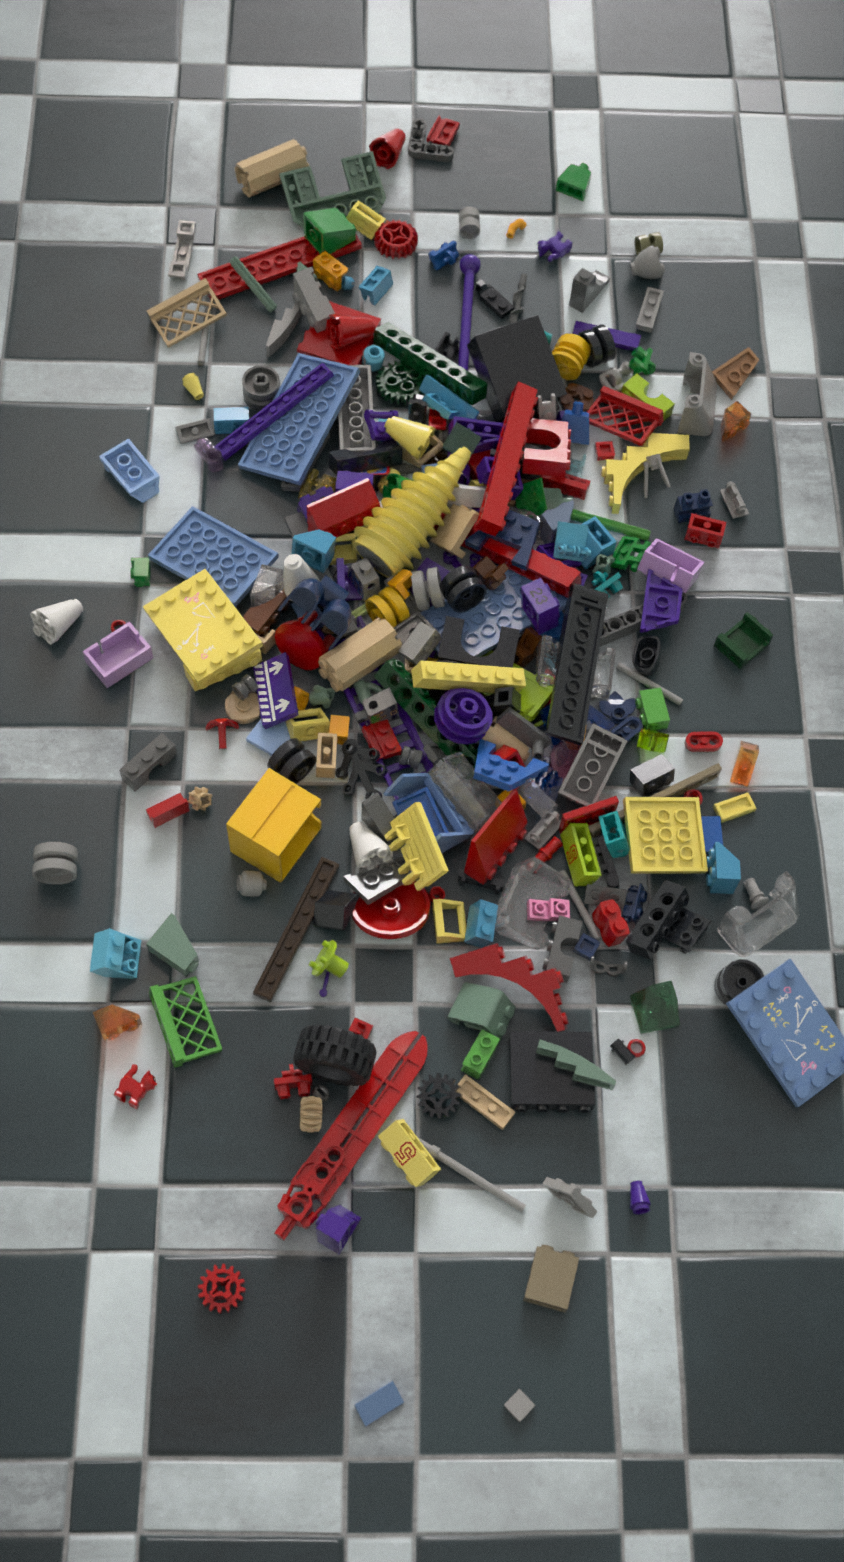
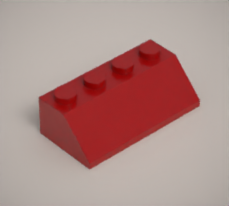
M367 478L306 505L308 532L320 529L331 533L337 538L353 531L356 527L364 526L363 519L365 517H373L372 509L380 507V502L370 480Z

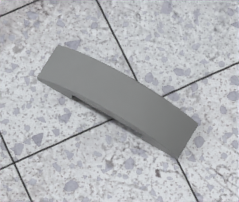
M179 220L177 241L168 277L186 278L195 238L196 222Z

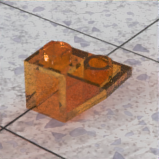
M738 401L724 411L722 417V441L733 438L738 431L746 429L750 424L751 413Z
M113 1004L93 1012L104 1040L115 1039L120 1033L134 1031L139 1028V1025H142L139 1014Z

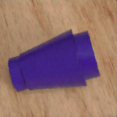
M640 1180L631 1182L630 1209L633 1210L634 1214L649 1212L651 1203L643 1182Z

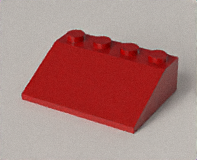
M516 789L510 792L471 840L464 873L483 885L488 879L491 880L497 871L496 868L503 866L507 859V854H512L517 847L518 840L522 841L527 834L526 826L528 822Z

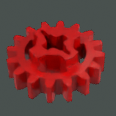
M222 1264L221 1269L214 1265V1271L211 1272L207 1269L206 1273L208 1276L200 1277L203 1284L198 1285V1289L203 1292L198 1295L200 1299L205 1298L202 1303L204 1306L210 1304L209 1310L211 1312L217 1308L218 1314H221L222 1309L225 1308L229 1313L230 1306L237 1308L236 1301H243L240 1293L246 1292V1289L240 1285H243L245 1281L244 1279H238L241 1275L240 1271L233 1273L234 1266L227 1270L225 1264ZM224 1274L228 1276L226 1278H219L217 1275ZM209 1282H211L212 1290L208 1294L207 1287ZM236 1283V1293L233 1296L231 1288ZM218 1285L225 1286L226 1292L219 1291ZM218 1299L226 1300L225 1303H217L216 1301Z

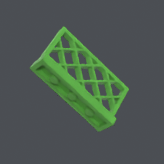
M196 976L160 987L158 985L150 987L149 997L174 1068L182 1066L185 1062L222 1051V1046ZM194 984L195 992L193 995L182 991L185 985ZM172 990L177 995L172 1001L165 997L164 991ZM180 994L190 999L186 1007L176 1003ZM192 1001L201 1004L202 1009L200 1013L189 1009ZM173 1006L184 1011L180 1019L171 1015ZM186 1012L197 1017L193 1026L182 1021ZM199 1019L208 1023L206 1032L195 1027ZM179 1025L190 1029L186 1038L178 1034L177 1029ZM193 1031L203 1035L199 1044L189 1040ZM207 1037L214 1041L216 1047L208 1049L202 1046ZM186 1043L197 1048L194 1054L185 1055L183 1048Z

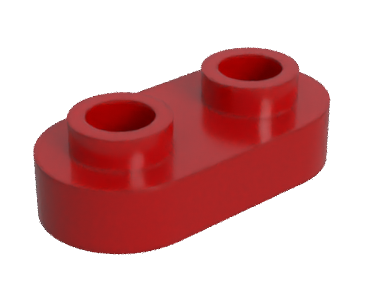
M691 732L686 736L684 744L691 752H715L721 748L723 738L717 732Z

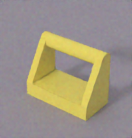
M359 200L346 217L350 223L354 224L357 231L371 240L374 238V234L381 226V223H384L386 220Z
M355 533L344 534L336 538V542L351 541V544L335 545L334 558L329 565H336V558H344V564L357 562V552L353 547V542L356 540Z
M321 708L298 711V716L285 721L290 739L297 738L300 741L318 739V733H329L330 721ZM311 716H317V717H318V719L304 720V721H297V722H295V721L293 720V719H296V718L311 717Z
M433 899L432 909L436 944L463 942L467 926L464 902ZM457 908L460 934L447 933L444 929L442 910Z

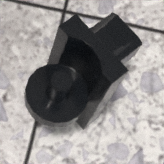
M415 394L414 400H409L408 420L425 425L427 402L423 401L424 395Z

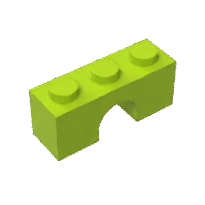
M636 373L623 384L621 393L662 409L665 421L672 415L675 403L664 394L657 398L647 397L649 383Z

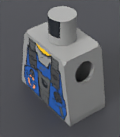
M364 558L350 565L348 578L363 602L365 603L373 595H378V592H380L379 576L369 560Z

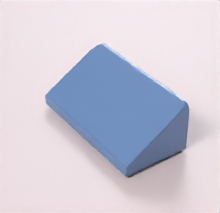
M392 1381L356 1403L354 1407L366 1427L403 1404L404 1401Z

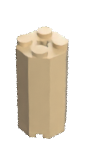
M293 139L236 163L237 166L234 168L238 183H242L244 186L241 188L243 193L250 198L282 184L279 173L308 167L309 164L306 160L307 151L304 146L301 147Z
M377 618L319 657L318 662L321 667L319 673L324 679H328L335 692L343 691L398 654L399 649L402 647V642L400 639L396 640L395 636L397 633L386 619L381 620V618Z

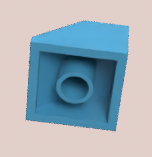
M320 529L294 535L292 539V554L301 556L309 567L324 573L334 558L336 537Z

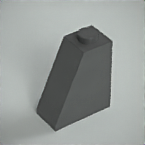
M378 792L363 801L361 819L368 828L389 846L398 838L397 836L387 841L384 837L392 829L390 822L395 819Z

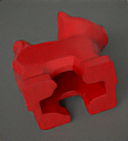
M133 1064L131 1069L120 1080L119 1087L113 1095L123 1103L126 1101L125 1097L130 1096L129 1106L138 1109L139 1102L145 1097L146 1093L150 1090H155L158 1084L156 1083L155 1076L150 1071L146 1072L140 1083L132 1077L138 1071V1066Z

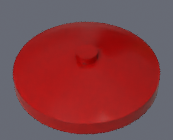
M415 882L409 885L399 886L369 905L359 897L351 916L355 924L362 931L373 937L381 939L404 938L420 930L427 922L430 913L428 893L424 888L417 891L414 885Z

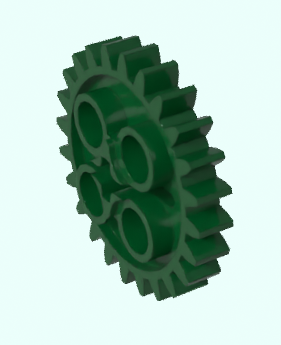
M394 360L393 365L388 363V367L382 366V370L378 371V375H376L377 392H380V397L385 396V401L390 399L391 404L397 401V405L401 402L406 405L410 399L414 400L415 394L425 396L419 389L425 376L402 361L397 363Z

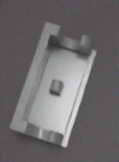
M420 621L399 649V652L408 661L417 665L420 661H426L442 638L436 630Z

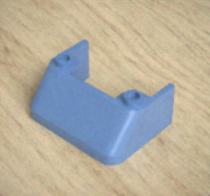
M435 773L401 774L383 794L385 796H398L400 799L428 787L442 819L447 824L449 832L439 833L435 837L441 853L468 839L474 833L472 825L440 776Z

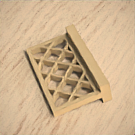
M206 278L147 310L150 321L154 324L168 348L227 316ZM208 293L212 297L210 303L202 301L203 296ZM196 303V310L187 309L188 304ZM200 305L209 306L207 313L198 312ZM212 307L218 308L221 311L217 315L210 314ZM176 311L183 312L181 319L172 317L173 313ZM186 313L194 314L192 321L184 320ZM197 315L206 317L203 323L195 322ZM161 319L168 320L166 327L159 326L157 322ZM171 321L179 322L177 330L169 328ZM182 324L191 325L190 330L186 332L181 331ZM167 333H176V336L168 341L166 338Z

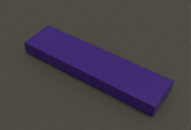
M575 321L572 334L578 335L579 332L586 329L591 330L597 325ZM608 328L614 339L615 347L634 351L638 347L641 335Z

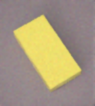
M749 793L713 805L717 816H720L721 823L755 812L757 809Z

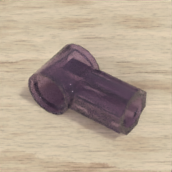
M207 438L198 439L194 449L207 463L209 470L212 472L221 471L224 464L220 450L215 449Z

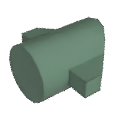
M598 555L596 566L592 573L594 574L599 571L602 574L607 572L609 575L611 573V564L615 559L612 556Z
M315 685L313 687L314 691H311L309 694L310 703L313 706L322 704L325 709L329 708L335 696V690Z

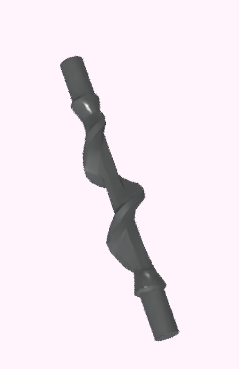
M525 273L521 274L519 284L517 285L518 291L513 294L515 310L510 313L509 324L517 322L518 314L524 312L520 304L526 288L527 274Z

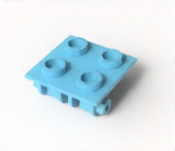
M558 521L553 558L584 562V558L591 555V550L586 547L588 526Z

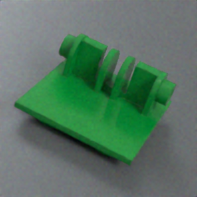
M542 477L522 484L523 490L515 499L517 513L535 520L534 517L542 515L547 510Z

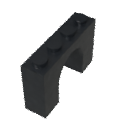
M446 616L437 661L449 660L461 664L513 668L519 629L501 626L499 642L495 651L485 657H475L467 653L461 644L465 619Z

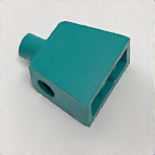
M618 811L599 816L604 840L612 858L625 857L629 854L630 848ZM616 827L617 833H611L610 829Z

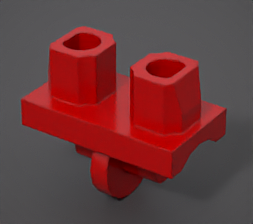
M289 1064L290 1070L282 1071V1078H274L275 1090H277L280 1100L290 1098V1088H298L299 1097L310 1096V1086H312L311 1074L303 1075L302 1070H294L293 1064Z

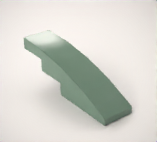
M539 1040L536 1053L555 1058L554 1067L573 1071L572 1080L613 1091L616 1080L601 1068L561 1046Z

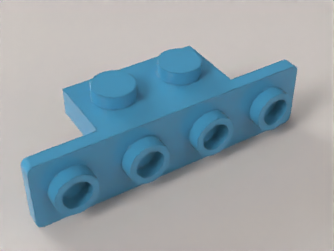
M430 375L425 376L419 389L425 394L423 401L427 402L429 408L437 410L443 418L448 420L454 416L470 419L477 418L479 414L477 409Z

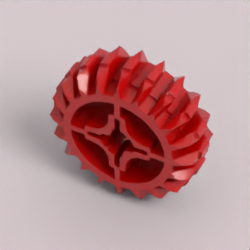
M393 219L389 222L386 220V223H381V226L375 232L374 244L377 251H380V254L385 255L386 258L391 257L392 260L394 258L400 260L403 257L406 259L407 255L411 256L412 252H415L418 245V235L412 224H407L406 221L401 222L400 219L398 221Z

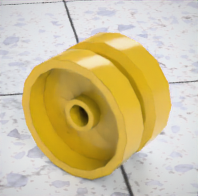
M387 586L378 592V595H373L365 601L366 610L372 621L377 618H381V620L386 619L394 628L410 617L404 600L392 587Z

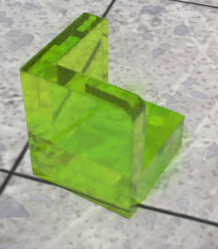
M641 728L637 747L648 751L665 753L669 734Z

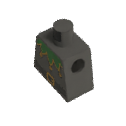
M390 688L363 700L364 710L354 714L358 724L367 720L369 724L387 719L389 722L399 719L397 702Z

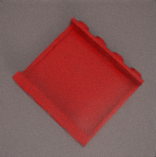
M329 301L335 314L371 318L376 328L381 326V318ZM310 326L309 331L306 330L303 342L298 345L297 353L345 365H362L363 351L366 347L373 345L374 333L372 336L340 349H333L330 345L332 343L331 339L327 338L326 329L317 333L314 327Z

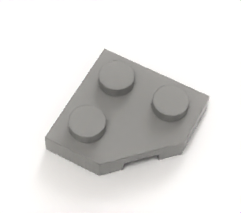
M546 1177L542 1184L553 1196L560 1201L561 1199L564 1200L576 1212L594 1218L597 1210L591 1205L592 1201L580 1193L582 1190L573 1183L568 1185L559 1178L554 1180Z

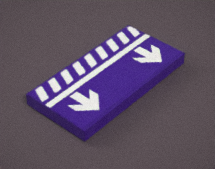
M284 652L253 666L255 681L258 686L257 694L262 727L268 729L298 716L289 655Z

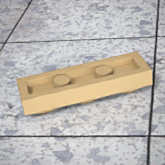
M466 1074L458 1083L461 1088L457 1090V1093L462 1094L459 1098L501 1130L505 1128L515 1115L514 1110Z

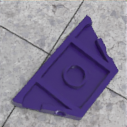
M648 569L640 625L641 633L678 624L683 589L676 584L670 583L664 577L661 579L656 576L651 569Z

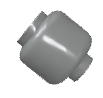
M243 871L237 877V891H240L242 896L258 897L261 895L262 890H266L267 880L263 878L262 873L259 871Z

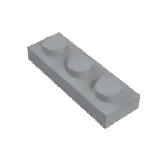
M650 287L647 288L635 329L652 333L664 291Z

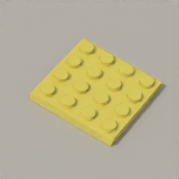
M625 797L623 799L626 834L630 848L631 874H690L708 872L699 797Z

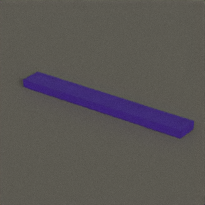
M322 362L213 448L224 461L331 379L334 376L333 372Z

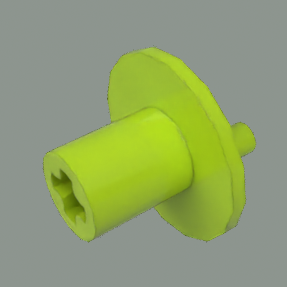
M324 940L322 943L324 947L318 954L315 962L312 960L309 962L308 966L312 967V975L317 977L324 970H327L341 978L347 971L349 963L335 955L337 948L335 941L331 940L328 942Z

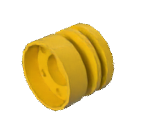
M572 333L561 335L552 351L562 379H577L591 355V348L586 340Z

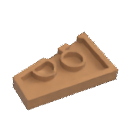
M749 347L712 371L717 384L731 400L760 360Z

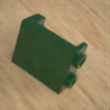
M746 612L742 620L729 631L717 636L714 647L741 669L770 645L773 634L768 628L759 623L756 617Z

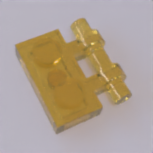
M313 469L308 474L306 483L300 488L298 498L300 499L307 494L312 496L316 494V490L324 486L326 488L331 486L335 493L337 478L327 474H323L321 479L317 478L319 472ZM312 485L317 486L314 491L310 489Z

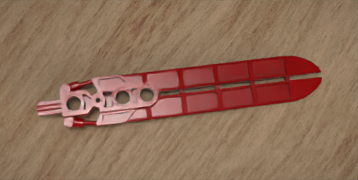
M417 1031L407 1032L396 1037L386 1047L373 1066L370 1080L358 1087L310 1157L301 1166L292 1179L287 1193L283 1194L277 1205L278 1211L285 1217L274 1232L279 1239L284 1241L295 1225L300 1228L309 1229L318 1218L317 1215L329 1205L348 1174L422 1069L428 1051L427 1040L424 1035L420 1037L407 1056H405V1053L418 1036L419 1032ZM402 1059V1064L395 1072L391 1080H387ZM385 1084L386 1087L384 1088V1090L382 1091V1093L379 1095V1097L377 1098V1100L375 1101V1103H374L373 1105H370L371 1102L373 1101V1099L376 1097V1095H377L378 1092L380 1091V1089H381V1088L383 1087V1085ZM366 1109H368V1113L365 1115L359 1126L354 1131L353 1128L355 1127L359 1119L362 1117ZM351 1134L352 1136L349 1138L345 1146L342 1148L341 1145L346 1140L348 1135ZM336 1154L340 1159L338 1161H331L329 1157ZM319 1172H326L328 1176L320 1179L317 1177V1174ZM294 1187L301 1188V1190H303L300 1192H295L292 1197L290 1196ZM316 1199L320 1201L321 1206L313 1212L312 1201ZM300 1206L304 1210L300 1214H295L292 1212V1209Z

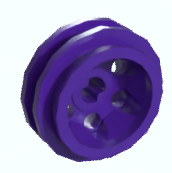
M466 688L450 689L442 695L434 709V721L438 730L447 739L454 743L471 744L481 740L492 724V711L487 700L478 692Z

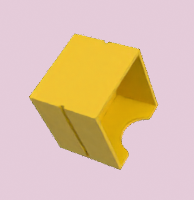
M268 768L226 823L230 852L281 883L322 828L321 820L312 813L316 807L319 808L321 806V799Z

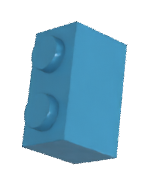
M480 899L469 906L464 943L483 948L493 942L498 905Z

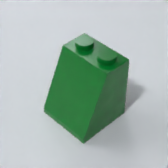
M337 208L304 213V237L320 254L324 251L331 254L356 240V227Z

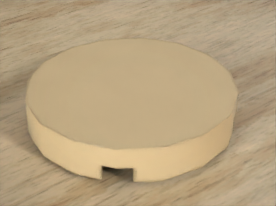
M231 692V695L225 700L227 716L238 724H248L255 721L260 716L258 694L255 692L249 693V696L243 701L234 692Z

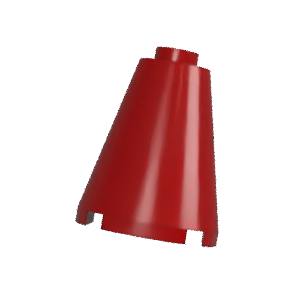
M395 128L371 142L369 148L370 151H373L378 167L381 168L382 166L385 169H390L396 165L406 140L403 130Z
M330 314V319L326 321L327 338L331 339L332 343L330 345L333 349H340L372 336L376 329L374 321L371 318Z

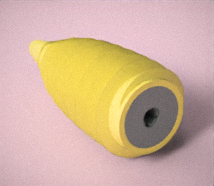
M466 447L459 448L444 461H438L437 466H426L424 469L425 474L414 472L412 475L413 481L403 480L401 482L402 489H392V498H383L381 501L382 507H374L372 509L373 517H365L363 519L364 527H356L354 529L357 539L353 542V547L362 559L367 558L374 570L389 578L392 575L396 576L403 568L414 569L410 561L411 558L422 559L418 549L420 547L430 548L426 540L427 536L437 538L434 526H444V522L440 517L442 513L451 514L447 503L448 500L456 501L452 493L455 487L459 488L457 482L470 459V450Z

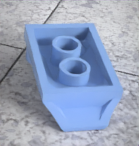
M130 439L123 441L99 456L105 470L114 476L130 496L144 503L159 493V474Z

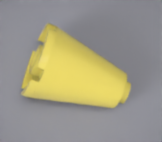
M393 416L392 419L388 418L384 425L386 433L417 460L423 456L430 444L429 436L433 437L435 433V428L396 416Z

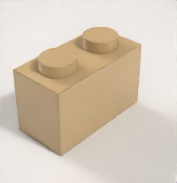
M318 733L316 777L335 778L337 734Z

